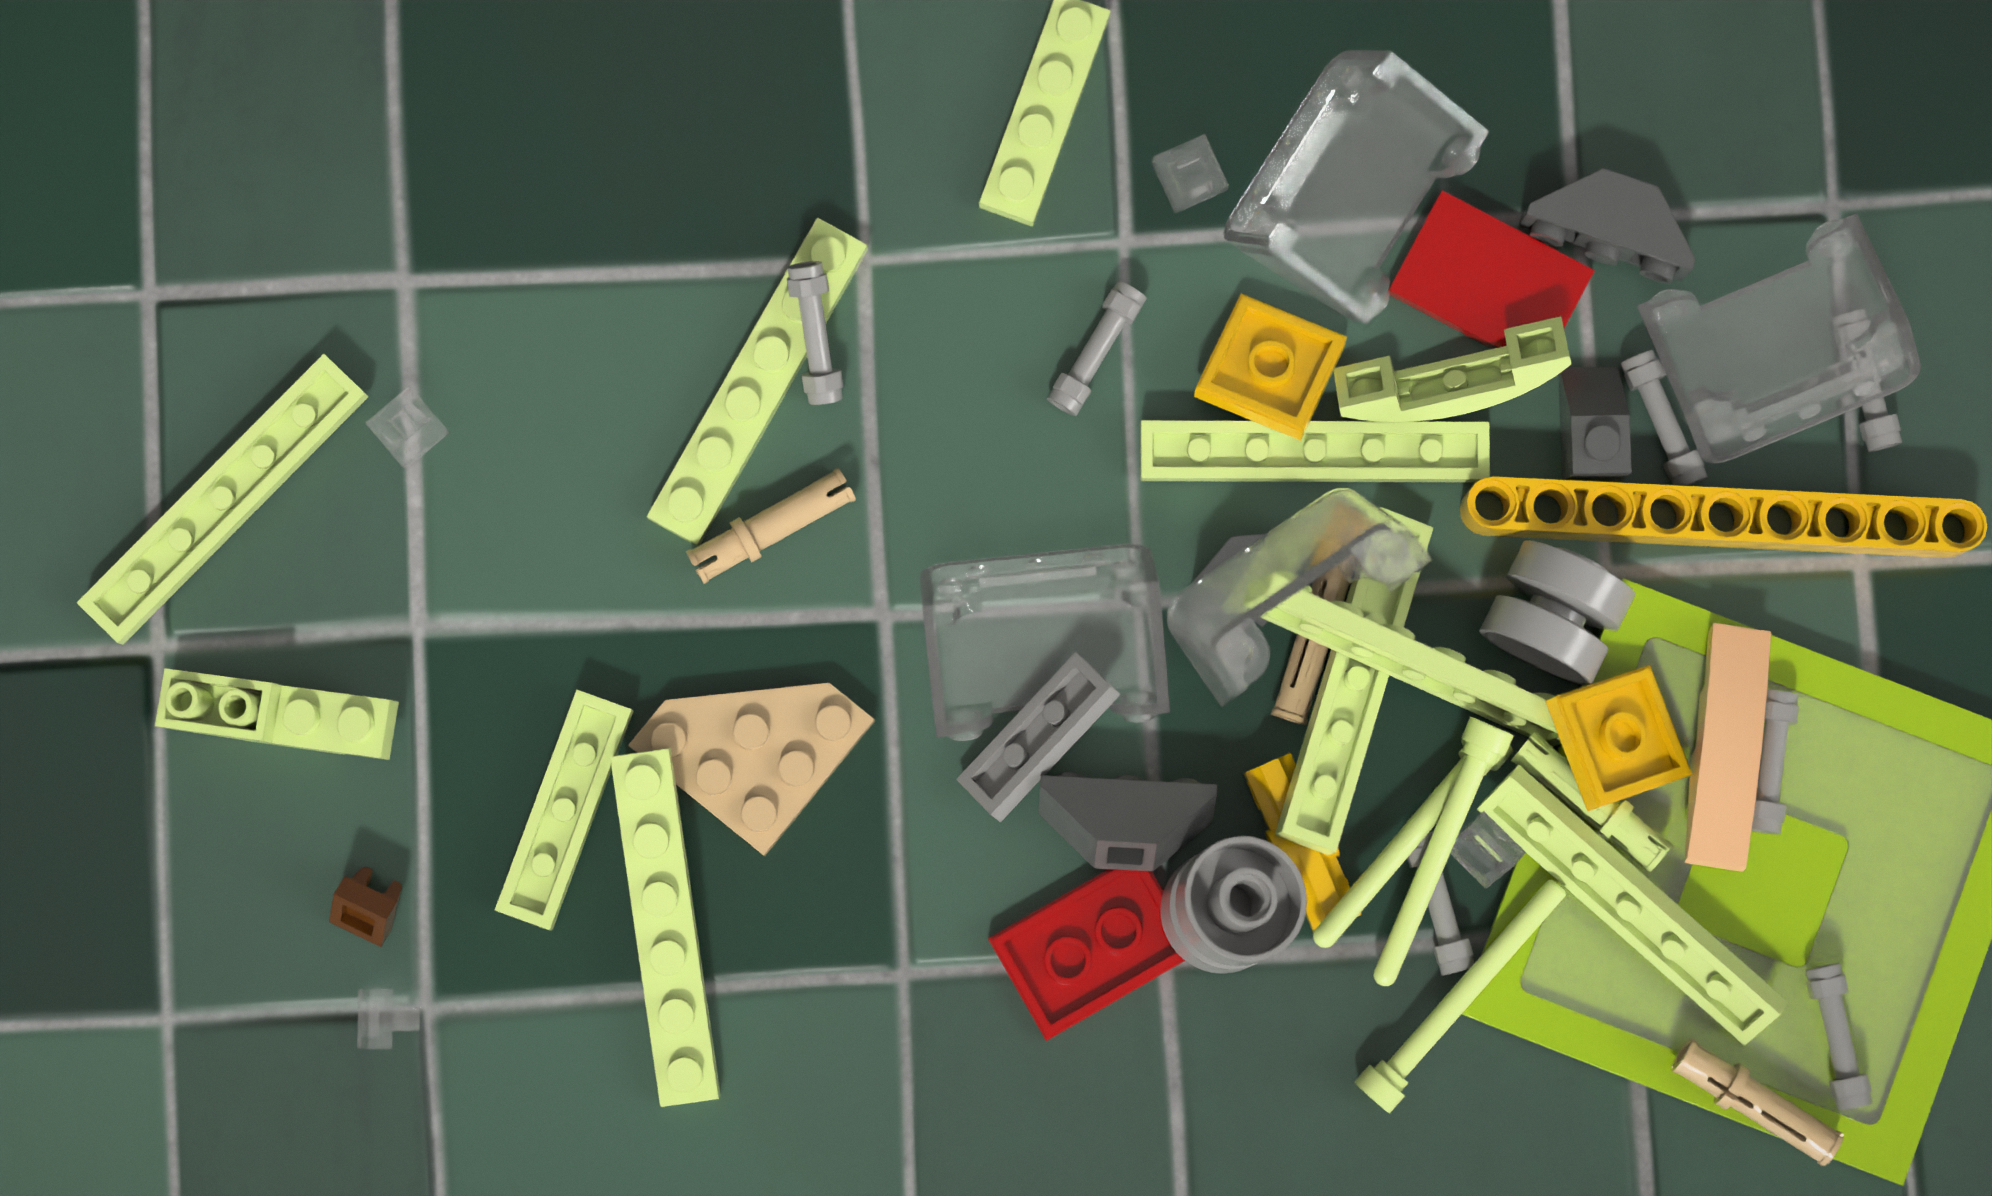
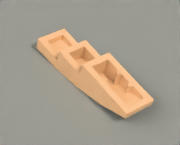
M1713 623L1708 632L1705 685L1699 695L1697 743L1691 756L1690 764L1692 775H1690L1685 863L1744 872L1746 868L1762 751L1771 631Z

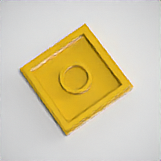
M1241 293L1199 379L1194 397L1301 441L1343 352L1347 336Z
M1650 665L1545 701L1587 812L1692 775Z

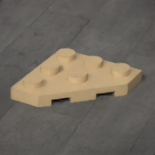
M830 683L665 700L628 746L636 752L671 748L676 785L762 855L766 856L875 722V719Z

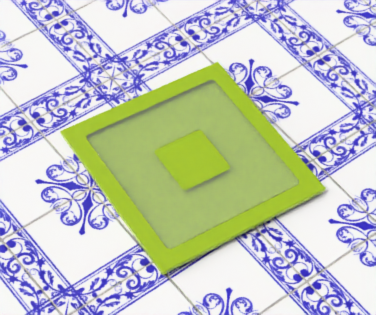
M1622 578L1621 581L1634 591L1635 597L1617 631L1602 629L1599 640L1607 646L1608 652L1592 684L1650 665L1690 767L1691 756L1697 743L1699 695L1705 685L1708 632L1713 623L1745 628L1752 627ZM1771 635L1767 690L1785 691L1799 695L1797 724L1789 725L1782 774L1779 803L1786 805L1784 823H1782L1781 835L1751 831L1747 865L1744 872L1685 863L1690 776L1620 800L1621 803L1626 800L1633 805L1632 812L1673 844L1671 849L1666 852L1667 854L1650 873L1644 870L1630 855L1617 847L1609 839L1606 842L1788 1002L1781 1015L1744 1046L1523 849H1520L1482 954L1547 880H1553L1566 891V896L1461 1015L1780 1138L1731 1106L1724 1110L1714 1103L1715 1096L1680 1074L1671 1071L1673 1061L1678 1052L1692 1038L1697 1041V1044L1732 1066L1740 1063L1750 1069L1751 1078L1786 1100L1791 1101L1797 1107L1835 1131L1838 1130L1843 1133L1842 1137L1844 1138L1839 1150L1833 1157L1834 1160L1903 1186L1992 940V719ZM1560 744L1557 752L1566 757L1563 746ZM1562 802L1583 822H1585L1592 830H1594L1596 833L1598 832V830L1595 829L1591 824H1589L1586 819H1584L1575 810H1572L1569 806ZM1841 963L1842 972L1846 977L1849 992L1842 994L1859 1073L1868 1074L1872 1090L1870 1094L1873 1102L1870 1105L1846 1110H1837L1835 1098L1832 1097L1829 1080L1836 1079L1819 1001L1809 997L1806 984L1808 980L1805 972L1807 969Z

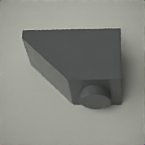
M1618 367L1566 368L1558 374L1562 480L1621 482L1632 473L1630 415Z

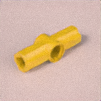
M1291 753L1247 771L1244 775L1258 810H1260L1268 828L1265 831L1267 841L1285 852L1294 862L1302 876L1307 895L1305 915L1314 933L1316 927L1350 887L1337 860V857H1340L1338 848L1335 853L1326 855L1275 835L1296 766Z

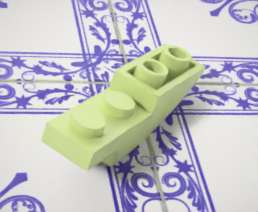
M164 668L155 726L272 745L389 760L399 702Z

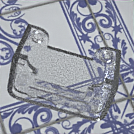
M1344 51L1337 55L1320 74L1231 214L1224 229V239L1247 256L1350 320L1368 324L1371 318L1376 317L1385 308L1390 298V292L1388 291L1390 284L1389 276L1379 269L1435 179L1449 178L1455 174L1463 175L1475 165L1481 152L1479 147L1489 131L1392 51Z
M1857 213L1841 220L1825 222L1817 227L1806 244L1808 261L1700 306L1697 297L1692 292L1667 289L1656 294L1651 300L1637 305L1698 453L1705 462L1722 463L1895 393L1908 386L1919 375L1921 364L1910 322Z
M1336 488L1326 492L1180 591L1171 601L1167 611V625L1174 639L1218 703L1223 707L1245 692L1247 686L1265 671L1269 661V647L1254 621L1335 566H1338L1349 584L1359 579H1374L1384 583L1391 592L1415 576L1432 559L1416 536L1398 520L1359 492L1349 488Z
M1117 544L936 564L921 571V598L936 737L948 736L950 739L957 741H967L980 737L983 734V730L992 725L993 713L1022 710L1075 652L1083 657L1121 694L1109 708L1112 712L1122 715L1125 721L1145 722L1155 718L1157 714L1170 713L1160 585L1152 552L1148 547L1137 544Z

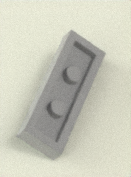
M1075 652L956 780L991 816L1001 822L1040 781L1041 775H1046L1121 694L1083 657Z

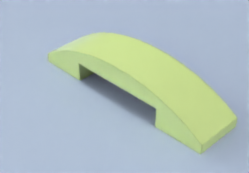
M1562 317L1504 329L1507 346L1394 371L1390 355L1337 367L1334 369V377L1341 416L1376 422L1425 421L1482 410L1520 396L1544 384L1571 365Z

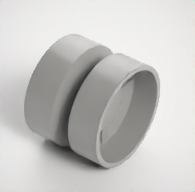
M1523 541L1506 578L1519 591L1531 598V600L1528 602L1515 597L1496 596L1479 632L1495 646L1540 670L1573 683L1586 686L1591 685L1608 652V648L1595 635L1583 627L1588 625L1598 629L1617 631L1635 597V593L1628 585L1610 574L1603 566L1581 554L1536 541Z
M1232 837L1210 846L1185 861L1174 871L1163 891L1160 907L1161 921L1169 943L1186 962L1198 969L1211 973H1234L1275 956L1289 946L1298 935L1304 922L1307 895L1304 881L1298 868L1280 848L1259 838Z

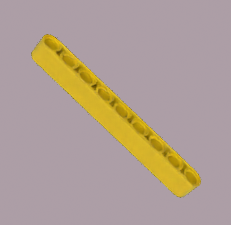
M1514 477L1483 478L1467 491L1460 505V515L1465 526L1472 532L1484 536L1935 558L1956 557L1975 548L1985 538L1988 527L1986 516L1981 508L1973 502L1963 499ZM1488 492L1499 497L1503 504L1501 519L1491 521L1479 515L1475 506L1476 496L1479 493ZM1537 496H1551L1558 502L1561 516L1557 523H1546L1537 517L1533 506ZM1605 498L1615 504L1619 514L1615 526H1605L1596 521L1592 513V505L1595 499ZM1654 501H1664L1673 507L1676 513V523L1672 529L1660 528L1652 520L1650 509ZM1712 504H1722L1730 509L1734 518L1731 531L1723 532L1713 527L1709 520V509ZM1770 507H1781L1788 512L1792 522L1791 530L1788 534H1778L1771 529L1767 520ZM1829 509L1839 510L1847 517L1849 531L1846 537L1835 536L1827 528L1825 519ZM1888 512L1899 514L1906 522L1907 532L1903 540L1894 539L1886 532L1884 519ZM1947 514L1958 518L1964 526L1965 534L1961 543L1952 542L1943 532L1942 523Z

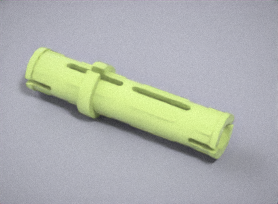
M1536 732L1531 735L1512 758V762L1517 765L1519 764L1551 793L1586 819L1589 824L1598 830L1597 834L1605 841L1609 839L1617 847L1624 850L1648 873L1657 866L1667 854L1666 852L1673 846L1670 841H1667L1632 812L1634 806L1626 800L1622 803L1617 801L1587 812L1568 759L1553 749Z

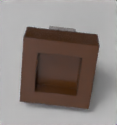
M362 867L352 878L344 876L333 894L329 922L382 947L392 931L402 886L399 882L393 880L388 890L381 894L368 887L371 882L373 869Z

